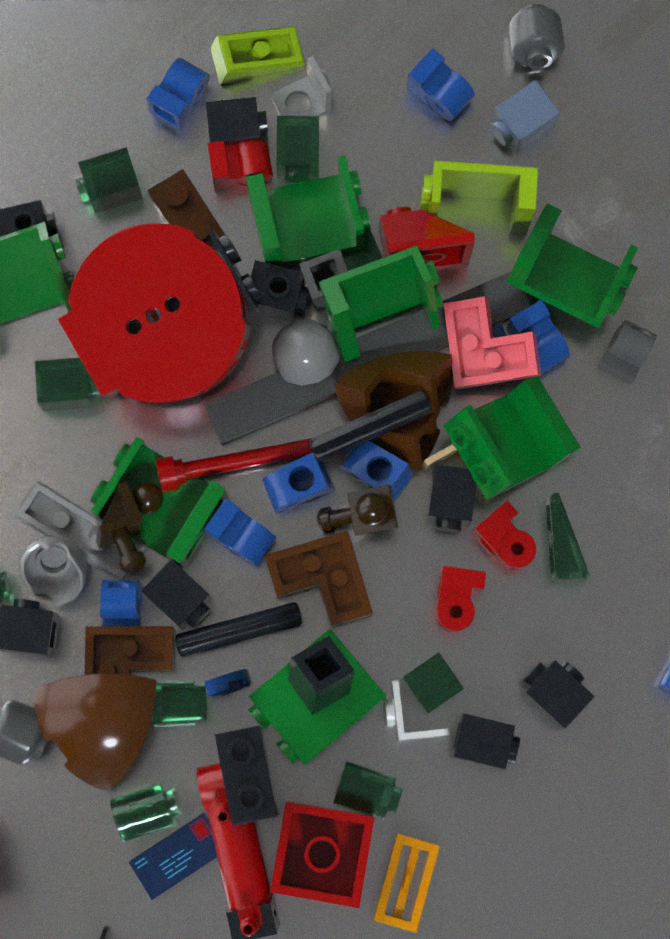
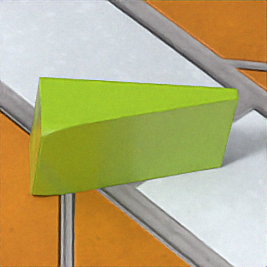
M295 26L220 34L216 36L211 46V53L220 84L240 82L305 65Z

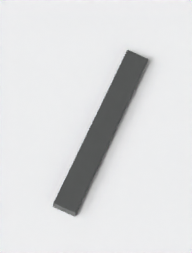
M511 272L443 301V303L483 296L489 298L493 327L509 321L510 318L531 306L524 291L506 283ZM444 308L438 310L439 328L432 330L424 310H420L358 337L357 342L361 357L344 362L337 346L339 362L331 375L318 383L303 386L288 383L282 378L280 372H277L205 403L204 406L221 445L336 396L334 384L346 373L365 362L395 353L408 351L437 352L449 347Z

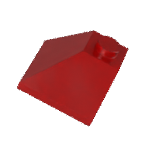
M410 207L393 208L386 212L387 215H380L379 233L383 258L418 246L424 261L431 259L436 269L469 264L475 244L473 232L424 210L412 211Z

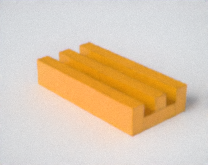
M396 834L373 921L417 933L440 845ZM403 845H407L411 849L393 915L390 916L385 914ZM421 849L428 851L410 920L407 921L401 918Z

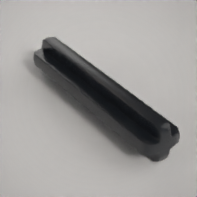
M419 391L310 439V450L314 458L318 462H322L431 414L432 405L426 393Z
M292 602L178 633L175 636V643L179 655L186 657L299 626L302 624V615L299 605Z

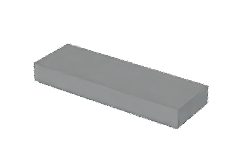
M36 480L13 516L44 536H56L71 541L83 551L88 563L116 580H127L131 573L121 570L119 565L121 556L116 544L114 543L100 549L97 546L98 527L102 524L103 520ZM133 539L137 551H142L144 554L147 549L146 546Z

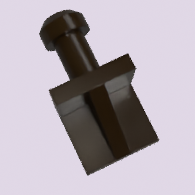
M127 481L119 483L102 524L98 527L96 537L98 548L100 549L115 543L121 556L119 565L121 570L127 573H133L142 569L146 563L143 552L137 551L132 537L140 533L143 522L141 514H154L163 504V493L153 483H141L135 487L132 493Z
M391 485L349 492L347 495L350 507L337 510L325 507L321 508L317 514L318 526L324 533L335 532L336 527L353 524L355 536L371 535L374 532L399 528Z

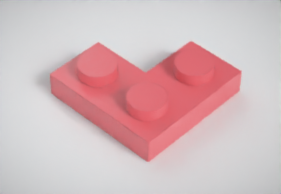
M483 296L443 303L450 354H452L451 366L454 388L463 389L542 376L536 333L526 332L494 338L489 298Z

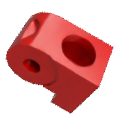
M248 140L225 145L224 141L207 143L214 191L248 187L246 177L263 173L265 182L273 178L267 142Z
M507 500L474 528L471 533L503 568L520 570L530 564L535 558L537 551L536 543L531 535L525 531L518 530L511 523L510 520L518 514V511Z
M449 566L441 568L435 617L438 624L444 630L459 632L473 622L475 607L471 601L472 590H484L487 572Z

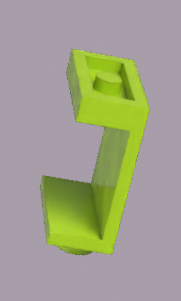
M434 160L432 175L424 174L420 210L438 216L441 196L512 201L510 233L527 234L536 210L538 168Z

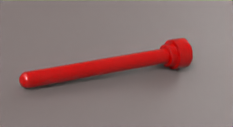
M312 438L183 462L182 458L174 460L173 456L155 459L160 489L162 493L179 490V485L187 484L186 479L304 457L312 453L309 447V440Z

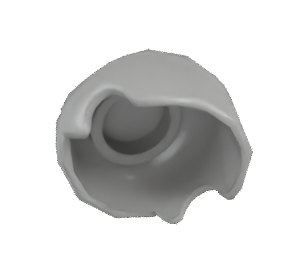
M313 319L299 320L287 325L276 334L272 342V354L282 378L288 383L301 386L318 383L331 375L339 362V352L333 334L327 326Z
M56 536L41 537L30 543L21 558V577L27 586L31 588L33 596L48 597L53 601V605L61 606L76 600L84 588L87 560L83 551L76 544Z

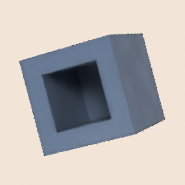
M534 80L494 108L491 129L496 139L503 146L508 144L516 154L556 126L560 112L539 83Z

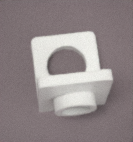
M399 680L391 681L392 699L384 700L387 726H395L397 741L449 735V728L405 733Z

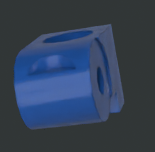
M432 48L408 74L407 90L432 111L434 110L444 119L452 121L475 96V92L466 79L444 63L445 58Z
M181 57L177 58L166 72L160 85H155L146 98L149 112L175 128L182 130L198 105V101L208 85L210 74Z
M539 300L510 318L506 330L509 335L526 332L536 333L541 374L569 358L570 351L563 336L549 317L550 312L542 300Z
M370 441L352 448L340 464L342 470L356 481L367 486L368 489L391 485L394 502L414 476L408 463Z
M312 453L268 474L262 479L275 512L290 509L306 500H311L317 496L321 497L336 490L324 461L318 462Z
M225 498L204 529L208 537L256 567L276 540L275 535L241 511L237 505Z
M102 580L100 596V617L103 618L102 626H142L143 593L141 590L143 589V584L140 581Z

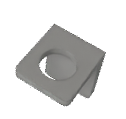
M311 56L307 58V76L273 92L272 100L288 129L293 130L332 110V92L335 91V86L328 71L325 68L320 69L315 58ZM294 93L305 94L311 103L309 109L303 114L290 112L286 106V101L290 95Z

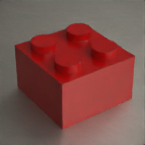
M286 801L270 892L359 908L375 817Z

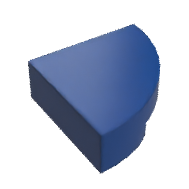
M242 669L204 681L209 696L217 699L250 687L252 681L248 670Z

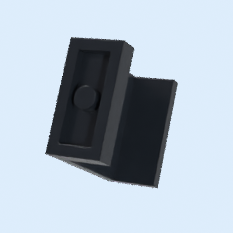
M258 725L214 734L232 826L278 817L279 810L262 727Z

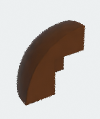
M408 351L382 356L365 362L346 373L334 384L339 402L349 420L353 421L419 391L426 393L432 405L431 414L370 440V442L408 463L411 469L419 471L423 466L424 460L429 457L440 434V429L437 428L436 424L439 408L443 403H448L450 399L452 354L434 351Z
M92 674L48 683L34 691L35 712L41 732L47 742L54 741L60 751L67 758L64 766L73 775L95 788L109 791L129 771L143 745L153 714L157 680L125 674Z

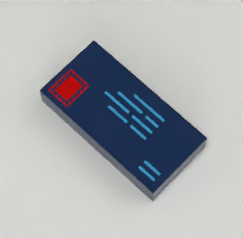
M202 813L129 861L130 866L151 900L217 857L207 816L205 813Z

